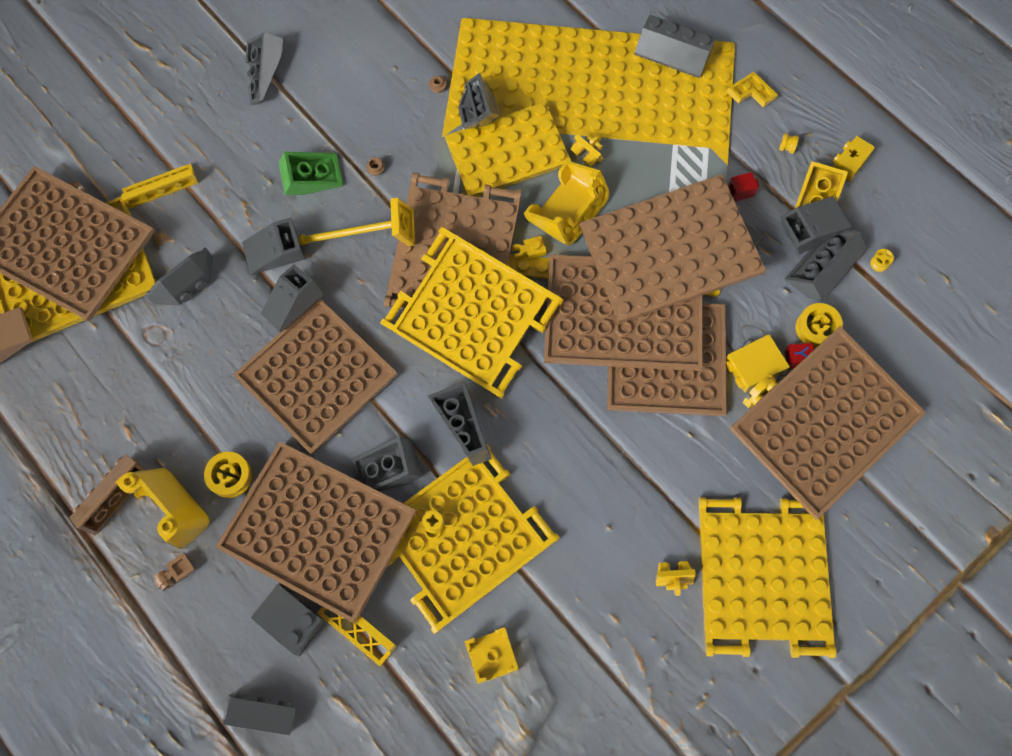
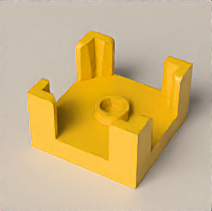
M505 627L495 630V632L464 641L472 662L477 684L519 670Z

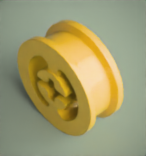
M815 303L809 305L796 320L795 330L802 343H813V348L816 349L838 327L841 326L843 328V321L841 315L834 307L825 303ZM813 316L814 319L807 326V318ZM830 327V328H831L830 335L825 336L824 333H825V332L828 330V328Z
M221 452L209 460L204 471V480L208 488L223 498H236L248 490L253 479L250 464L235 452ZM239 466L241 467V471H242L241 477H240V473H239L238 470H237V468H238ZM220 469L227 474L232 473L234 476L239 477L240 480L237 481L236 479L230 476L225 477L222 473H219L218 470ZM216 474L220 480L219 484L216 482Z

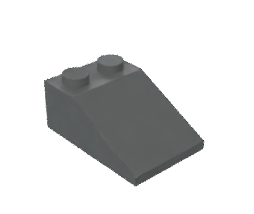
M399 436L352 458L356 480L379 492L405 485L422 477L413 440Z
M279 584L275 586L251 617L277 642L296 656L301 655L326 622Z

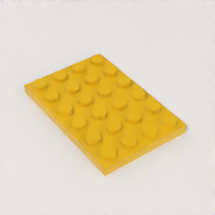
M546 102L498 117L494 122H490L483 127L463 129L445 135L447 146L466 194L469 196H482L485 184L491 185L493 188L502 189L558 170L566 161L571 162Z

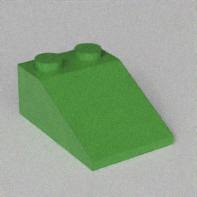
M283 152L279 161V168L285 195H305L343 186L336 153Z

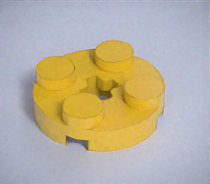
M771 374L768 379L766 377L762 379L750 391L751 398L749 400L745 398L743 404L751 409L778 384L777 379Z

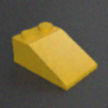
M811 161L795 208L833 196L838 202L848 172Z

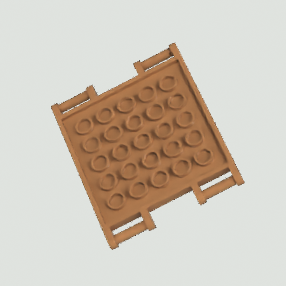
M413 172L406 204L414 209L415 245L407 246L398 240L388 289L384 299V307L390 308L397 300L393 299V295H398L400 291L413 297L432 267L422 261L421 257L423 254L426 255L437 238L441 227L508 266L522 190L516 189V191L493 188L491 185L485 184L483 198L448 192L449 178L444 177L440 179L422 176L419 173ZM418 183L442 186L439 191L417 187ZM490 195H496L515 200L514 203L492 200L489 197ZM448 238L444 239L432 259H437L448 242ZM405 301L401 308H406L408 302Z

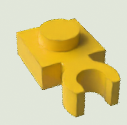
M541 236L523 240V245H512V252L519 251V253L514 254L515 260H520L525 255H527L528 259L545 256L547 252Z

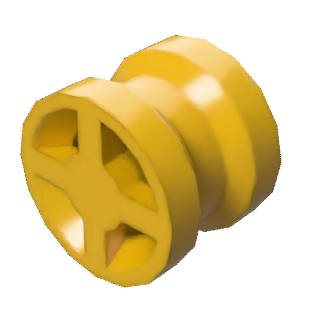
M784 133L779 151L787 150L789 153L794 154L799 136H789L788 133Z
M880 249L871 258L870 266L877 272L886 271L893 263L894 255L887 249Z
M428 511L423 516V526L429 533L435 534L443 529L444 520L438 511Z

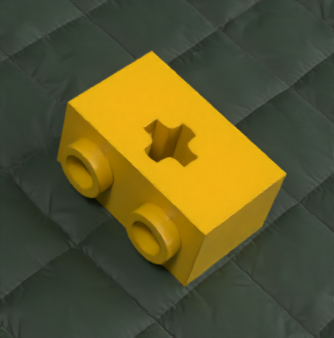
M856 135L852 141L848 140L844 145V152L836 155L832 161L835 163L833 167L847 171L846 180L850 182L869 158L875 147Z

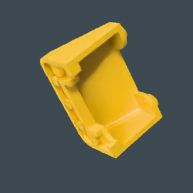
M566 161L558 172L561 183L542 207L537 204H531L524 212V215L530 223L559 242L570 246L582 234L579 223L595 218L607 203L610 192L600 170Z
M165 468L129 472L115 482L121 490L126 493H133L138 499H141L142 496H148L155 501L166 514L158 523L157 531L168 544L183 550L209 526L210 519L206 512L174 475Z

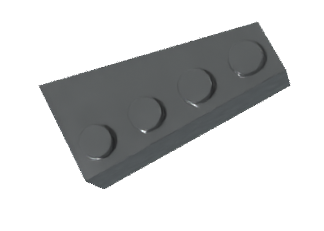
M465 382L427 395L472 466L491 460L492 458Z

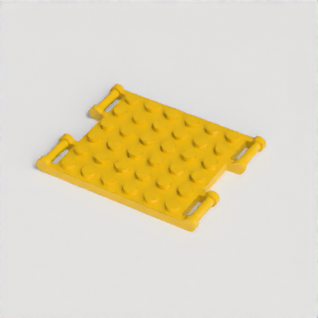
M441 227L437 238L428 252L421 257L422 261L432 266L413 297L408 296L402 291L399 292L397 295L398 299L385 319L381 320L380 324L502 399L505 395L504 391L514 375L522 368L521 364L510 358L530 326L544 333L546 324L558 305L561 306L564 300ZM448 238V242L437 259H432L444 239ZM547 298H549L552 302L538 323L534 319ZM405 301L408 302L399 319L393 325L391 322ZM507 363L511 367L496 389L493 387V384Z
M488 444L487 446L492 458L488 461L499 474L495 478L483 463L472 466L466 457L403 503L416 510L417 513L388 566L392 565L398 558H401L423 590L411 598L410 601L418 607L431 625V631L434 635L560 539L558 534H554L540 516L536 506L522 514L499 483L506 480L511 474L495 458ZM432 510L438 511L444 520L443 529L435 534L426 531L422 523L425 513ZM532 517L548 538L546 541L543 542L527 521L529 518ZM426 596L429 597L444 618L440 622L437 621L423 601Z
M699 497L706 656L729 654L750 657L749 640H788L792 658H799V656H827L828 658H836L824 515L815 520L810 514H788V508H804L797 500H788V498H780V514L741 513L742 503L740 497H734L733 499H706V497ZM706 507H733V513H706ZM713 639L741 640V646H714ZM798 641H825L826 647H799Z

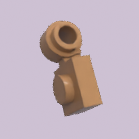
M182 553L166 564L168 572L162 570L154 576V582L158 589L165 591L174 585L172 582L173 578L179 583L196 571L187 555Z

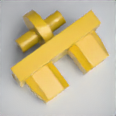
M578 134L574 137L576 142L571 147V151L579 157L586 150L588 154L584 157L583 161L589 167H592L597 161L601 163L604 160L601 153L595 149L596 147L601 150L603 147L600 144L601 137L599 135L594 137L588 135L586 139L589 143Z
M688 561L679 562L677 564L678 570H670V564L667 562L659 563L655 580L656 587L666 586V590H674L675 596H680L681 589H688V585L694 584L695 569H691Z

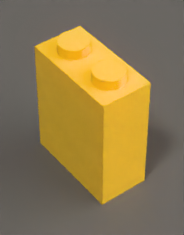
M769 334L728 354L726 358L727 370L733 373L737 386L744 393L752 390L765 377L768 379L770 374L777 378L785 374L789 369L788 363Z

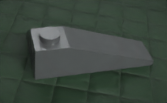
M266 32L247 41L246 63L250 67V70L247 71V76L251 77L249 96L250 104L252 105L263 101L284 49L282 38Z

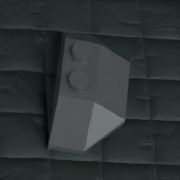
M478 73L465 83V91L459 103L458 109L464 129L486 126L500 116L494 94L483 76Z
M206 247L201 251L191 254L161 277L145 295L153 304L181 305L183 302H187L192 295L205 288L206 284L210 282L213 263L212 255Z

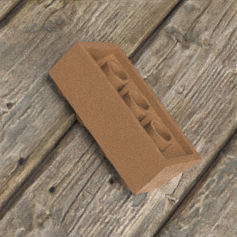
M127 454L119 458L114 468L102 477L98 486L92 489L83 503L73 510V514L69 517L78 529L96 535L132 494L121 490L115 482L126 473L147 469Z

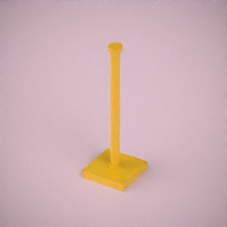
M398 197L391 198L390 221L307 236L302 234L299 236V242L304 246L310 242L392 228L393 237L407 246L415 245L414 209Z

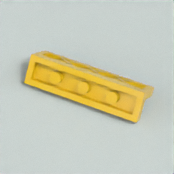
M190 163L122 188L123 194L121 196L125 204L131 209L196 185L198 180Z
M323 606L317 612V614L380 667L397 647L361 616H359L354 624V630L344 631L341 619L345 618L339 615L338 617L329 618L324 614L327 608ZM333 620H338L339 626ZM367 632L370 643L360 644L357 639V633ZM372 637L377 641V643H373ZM382 645L388 651L379 660L373 654V646ZM370 646V652L365 647Z

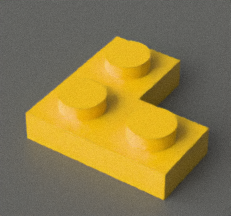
M755 72L750 73L731 85L727 90V93L738 104L752 96L762 107L776 100L778 96Z

